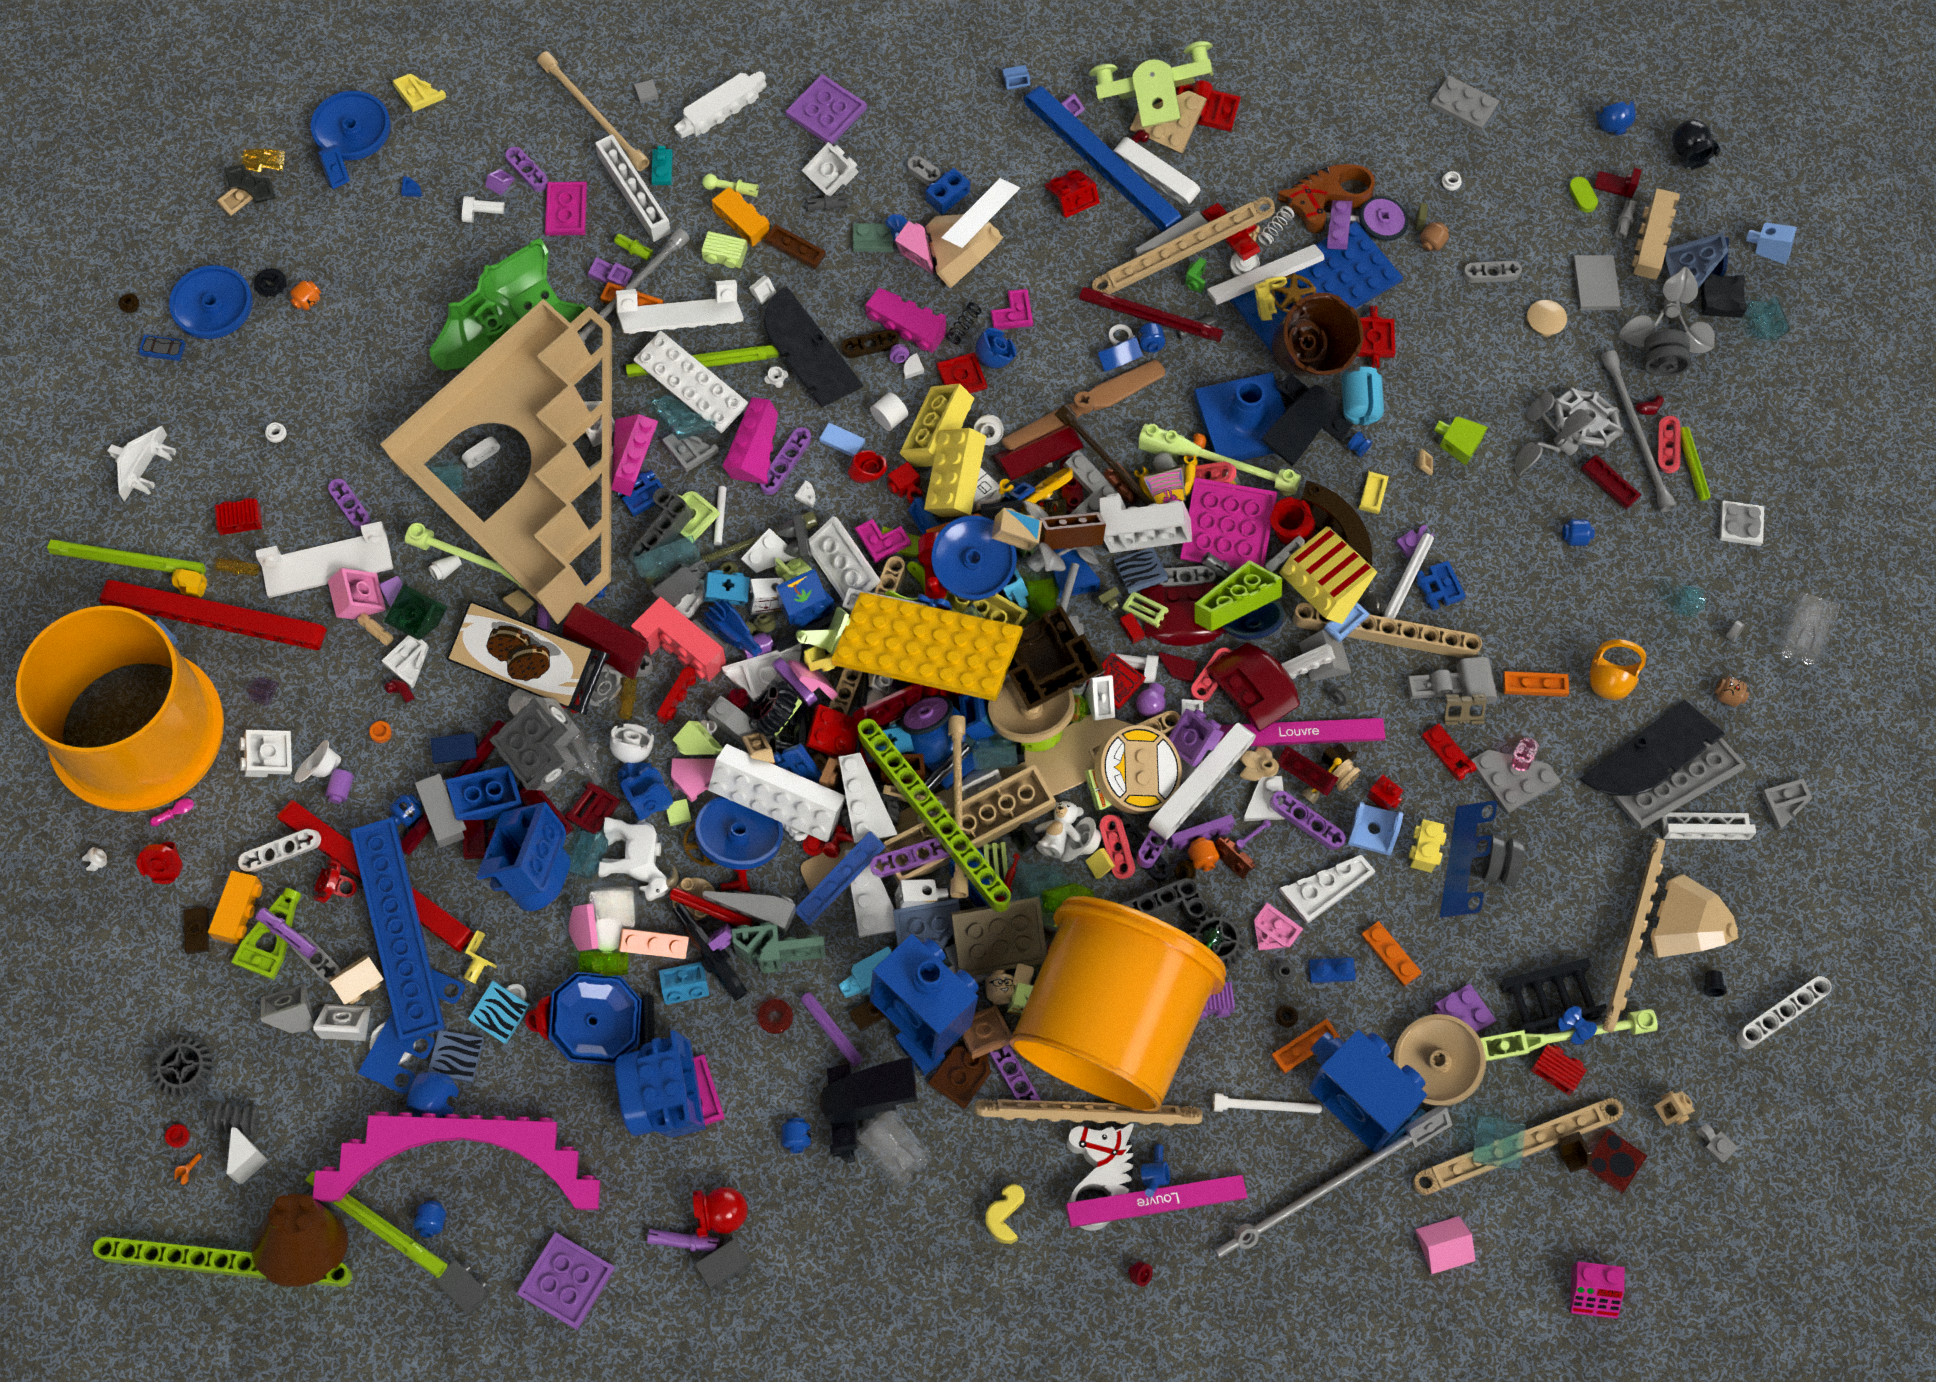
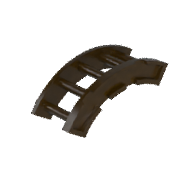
M1306 480L1301 501L1304 500L1309 505L1315 520V529L1320 532L1326 526L1330 527L1372 566L1371 541L1360 516L1337 493L1320 484Z

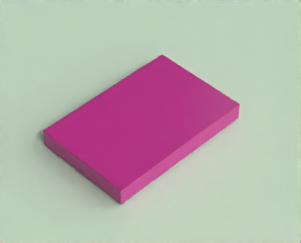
M547 182L546 236L585 235L587 182Z
M705 1055L694 1057L704 1121L705 1125L723 1120L725 1117Z

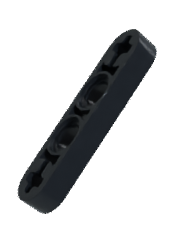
M1111 813L1110 815H1117L1121 818L1126 835L1134 834L1137 837L1135 843H1129L1132 856L1136 860L1137 853L1146 838L1123 813ZM1111 822L1110 828L1113 830L1115 826H1113V822ZM1159 855L1155 865L1159 869L1164 868L1163 875L1155 873L1156 867L1154 865L1150 868H1143L1152 879L1158 882L1166 880L1170 872V866Z

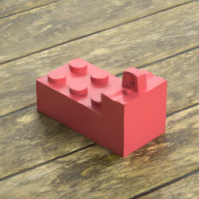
M661 596L631 625L633 634L649 642L646 648L648 654L652 655L662 645L669 654L673 652L677 655V659L682 665L692 667L695 670V675L701 680L704 678L710 682L722 670V667L726 666L724 648Z

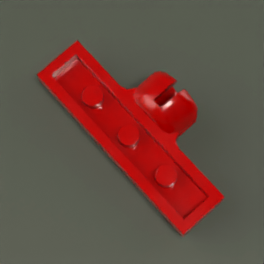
M1219 203L1202 212V216L1208 223L1228 214ZM1255 224L1223 239L1243 261L1260 252L1259 245L1249 236V234L1257 229Z

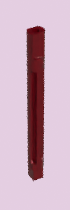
M1083 287L1079 295L1081 301L1219 343L1224 335L1223 329L1087 287Z
M498 720L476 747L477 758L466 760L452 778L472 774L479 769L496 747L491 743L490 739L500 732L499 730L506 725L505 723ZM426 812L401 842L403 853L407 856L412 854L432 828Z

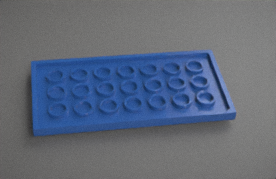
M1356 221L1350 224L1347 250L1327 249V237L1315 244L1324 254V260L1295 272L1297 275L1307 278L1316 287V293L1337 295L1354 309L1403 280V276ZM1287 279V284L1283 287L1289 288L1291 279ZM1297 279L1298 288H1309L1305 282ZM1255 289L1230 299V302L1272 352L1273 334L1287 313L1275 305L1277 313L1271 314L1272 320L1262 321L1258 314ZM1275 291V298L1279 305L1285 299V294ZM1312 293L1305 294L1302 296V298L1311 295ZM1290 303L1285 309L1290 310L1295 303Z

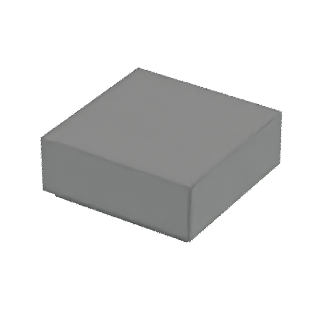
M653 79L634 84L640 103L659 99Z

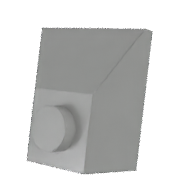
M305 983L261 997V1021L292 1034L305 1032L313 1027L314 1015Z

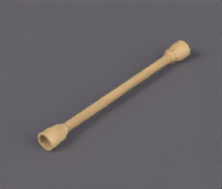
M548 51L541 53L537 59L539 65L547 73L551 72L600 125L610 135L613 134L619 145L626 151L632 165L638 171L645 169L649 165V159L639 149L635 150L624 140L590 101L562 73L557 66L558 61Z
M954 715L948 719V735L952 736L954 821L963 831L961 741L963 740L962 736L966 735V719L964 716ZM957 845L954 848L962 851L963 845ZM955 862L954 877L950 879V896L953 898L968 897V877H965L964 872Z

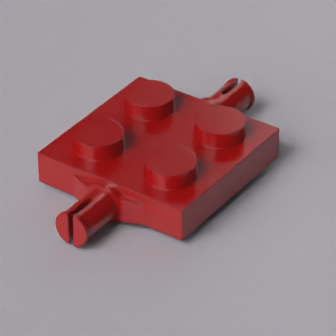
M1372 305L1369 307L1370 316L1360 318L1363 327V344L1357 356L1371 358V367L1378 369L1380 367L1379 358L1395 357L1394 319L1378 317V307L1374 306L1373 309Z

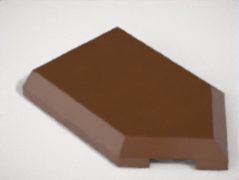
M966 1046L953 1047L928 1082V1085L965 1110L991 1074L988 1054L972 1059Z

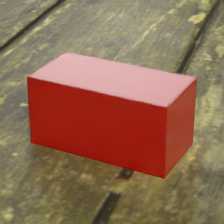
M1132 612L1120 618L1119 624L1132 644L1144 639L1145 632Z

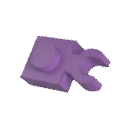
M1427 525L1421 526L1417 534L1411 530L1396 540L1395 544L1408 559L1412 557L1422 535H1424L1423 532L1427 529Z

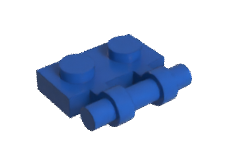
M652 470L639 474L634 488L641 484L644 485L643 487L635 491L633 489L631 497L626 495L622 498L623 503L633 517L655 506L653 494L657 489L664 488L658 478L650 482V479L655 477Z
M1449 561L1429 567V576L1425 577L1423 571L1417 573V585L1420 589L1422 588L1426 596L1424 599L1428 605L1430 604L1432 611L1440 608L1438 600L1442 599L1445 606L1465 599L1466 595ZM1433 583L1435 584L1438 590L1434 593L1430 587V584Z
M801 743L784 749L781 755L778 751L773 753L774 765L819 783L822 773Z

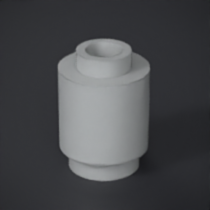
M1164 452L1157 454L1152 463L1156 471L1178 466L1170 453Z

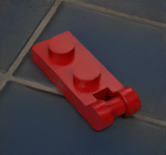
M685 667L656 713L658 722L666 725L669 719L673 720L675 717L677 705L679 702H683L687 696L688 691L686 690L689 686H693L696 683L695 670L692 667Z
M1439 723L1422 734L1421 738L1458 782L1464 779L1467 773L1471 774L1477 770L1475 763L1468 759ZM1460 762L1463 766L1458 768L1456 764Z

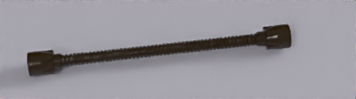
M1067 404L1060 407L1054 415L1066 427L1069 425L1080 434L1085 442L1102 457L1103 461L1111 467L1118 477L1120 476V479L1131 488L1138 498L1140 497V500L1145 505L1154 504L1150 497L1133 482L1132 478L1115 463V460L1079 424V421L1076 419L1077 415Z

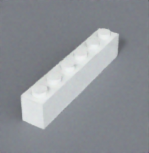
M613 134L595 142L599 159L653 242L671 234L668 218Z

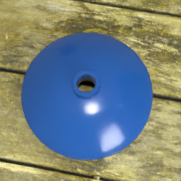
M953 707V713L951 716H961V713L955 707ZM948 721L932 732L921 735L910 734L914 751L910 754L923 753L924 763H942L953 752L952 736L948 735ZM966 735L962 736L963 740L961 741V743L965 742Z

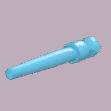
M1419 1109L1417 1114L1409 1118V1121L1384 1146L1386 1147L1406 1133L1405 1126L1420 1118L1426 1112L1423 1109Z

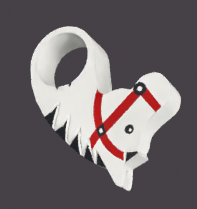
M1129 1124L1123 1129L1112 1125L1110 1128L1101 1131L1083 1126H1078L1071 1130L1066 1142L1068 1149L1073 1153H1082L1086 1161L1095 1169L1076 1186L1069 1199V1203L1076 1202V1196L1088 1189L1102 1190L1107 1196L1128 1193L1133 1171V1151L1129 1139L1133 1124ZM1109 1222L1080 1226V1228L1090 1231L1099 1230Z

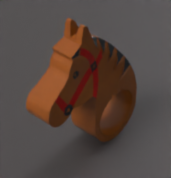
M1354 164L1329 166L1304 177L1291 189L1278 191L1279 197H1277V200L1286 203L1295 214L1301 217L1306 229L1316 234L1322 232L1325 228V205H1332V200L1352 201V209L1360 208L1365 201L1373 197L1375 178L1373 173L1364 166ZM1348 180H1358L1363 182L1368 189L1363 193L1352 194L1345 191L1341 184Z

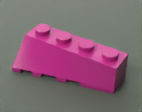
M878 288L865 305L866 315L871 321H878L887 330L896 331L904 340L914 342L923 351L933 353L946 336V315L941 313L938 316L932 314V309L927 307L920 309L916 306L915 302L910 300L904 302L900 296L882 288Z
M752 397L723 464L731 479L768 484L767 473L771 464L769 459L770 453L773 451L772 440L773 436H775L778 412L770 399Z
M640 414L615 419L611 490L631 497L658 423L657 420Z

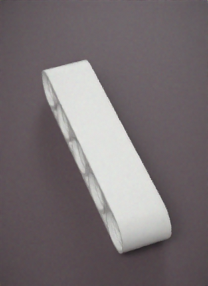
M1124 137L1113 150L1139 176L1184 206H1189L1201 191L1194 181L1130 138Z
M1822 976L1812 979L1746 1025L1737 1034L1738 1044L1744 1049L1755 1047L1827 996L1832 988L1830 981ZM1814 985L1818 986L1822 993L1817 992ZM1797 997L1802 998L1805 1005L1800 1004ZM1780 1009L1785 1010L1788 1017L1783 1016ZM1763 1021L1768 1022L1771 1029L1766 1028ZM1746 1033L1751 1034L1754 1041L1749 1040L1746 1037Z

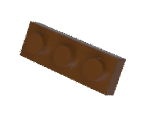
M776 224L765 237V243L813 269H816L826 256L825 250Z

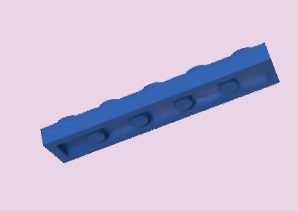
M870 831L796 907L795 913L810 926L871 863L872 859L886 848V845Z

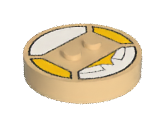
M1129 726L1111 734L1101 744L1095 758V778L1101 793L1110 804L1127 813L1144 814L1163 807L1180 786L1182 766L1175 746L1162 732L1149 726Z

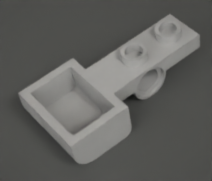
M1489 658L1461 659L1456 666L1457 673H1450L1448 670H1438L1431 673V675L1409 676L1407 684L1410 699L1445 697L1446 695L1472 697V694H1485L1487 703H1495L1497 694Z

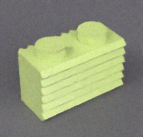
M708 231L702 248L703 260L710 264H723L728 268H741L748 249L747 240Z

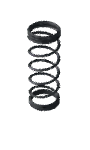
M969 302L967 304V310L962 311L963 316L958 317V322L954 323V328H951L946 334L948 341L955 345L961 342V338L956 333L951 332V330H960L963 334H959L965 336L961 329L955 328V324L959 323L964 329L969 330L968 325L960 322L959 318L964 317L967 322L974 324L971 318L964 316V312L968 311L970 315H972L970 313L972 312L977 316L973 317L978 318L982 310L976 303ZM970 306L975 307L979 312L974 311ZM949 335H951L953 339L956 338V339H957V340H956L957 342L953 341V340L949 337Z

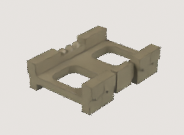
M1472 694V697L1461 696V698H1459V695L1445 696L1446 707L1445 716H1443L1445 725H1458V722L1460 724L1462 722L1464 724L1466 722L1484 724L1487 703L1485 694ZM1472 705H1482L1481 714L1470 715V707ZM1461 706L1460 714L1449 716V707Z

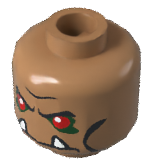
M1728 676L1725 679L1721 678L1714 692L1717 694L1718 701L1733 708L1737 707L1740 703L1744 704L1749 696L1746 683L1732 676Z

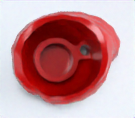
M872 450L858 452L854 455L847 474L856 483L876 481L886 472L888 468L887 460Z

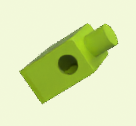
M1455 417L1451 425L1440 420L1434 431L1444 436L1440 447L1458 461L1467 465L1482 441L1488 427L1461 417Z

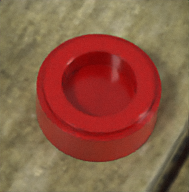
M181 1124L170 1126L165 1133V1141L173 1148L185 1146L190 1139L189 1130Z

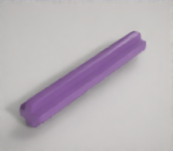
M810 992L803 995L801 1002L853 1067L859 1065L863 1061L861 1055Z

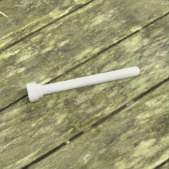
M1214 1093L1212 1099L1213 1112H1223V1110L1228 1108L1320 1113L1322 1111L1320 1104L1228 1099V1096H1224L1222 1093Z

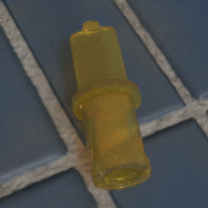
M218 558L216 561V571L234 573L235 576L239 574L259 575L260 566L258 564L241 562L240 559L234 561Z
M629 677L625 679L623 694L620 696L619 718L631 720L633 717L634 703L637 701L635 697L637 679L632 680Z

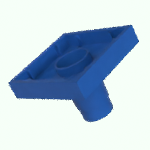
M1273 372L1194 390L1193 397L1211 452L1237 461L1275 453L1260 441L1286 412L1281 395L1276 390L1278 387Z

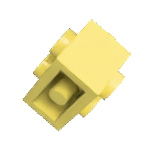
M1423 819L1420 826L1416 825L1413 834L1416 842L1415 846H1411L1409 858L1412 859L1411 868L1432 873L1435 866L1440 865L1442 853L1439 852L1440 845H1444L1447 833L1443 832L1444 824Z

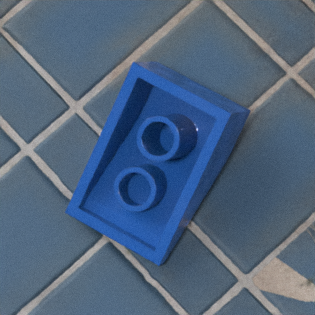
M507 765L446 779L445 782L456 820L499 819L502 812L521 808L522 802L513 771L510 768L511 766Z

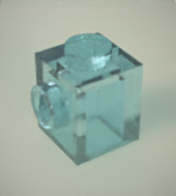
M1683 585L1677 594L1674 613L1695 618L1699 611L1704 609L1706 604V598L1703 597L1704 589Z

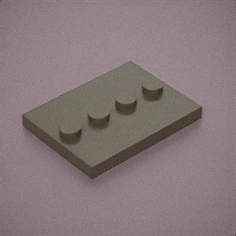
M1038 897L1012 901L1009 908L1004 912L994 911L990 906L950 912L958 971L962 969L970 976L992 973L996 970L1017 968L1019 963L1031 966L1044 962L1047 954L1041 905Z

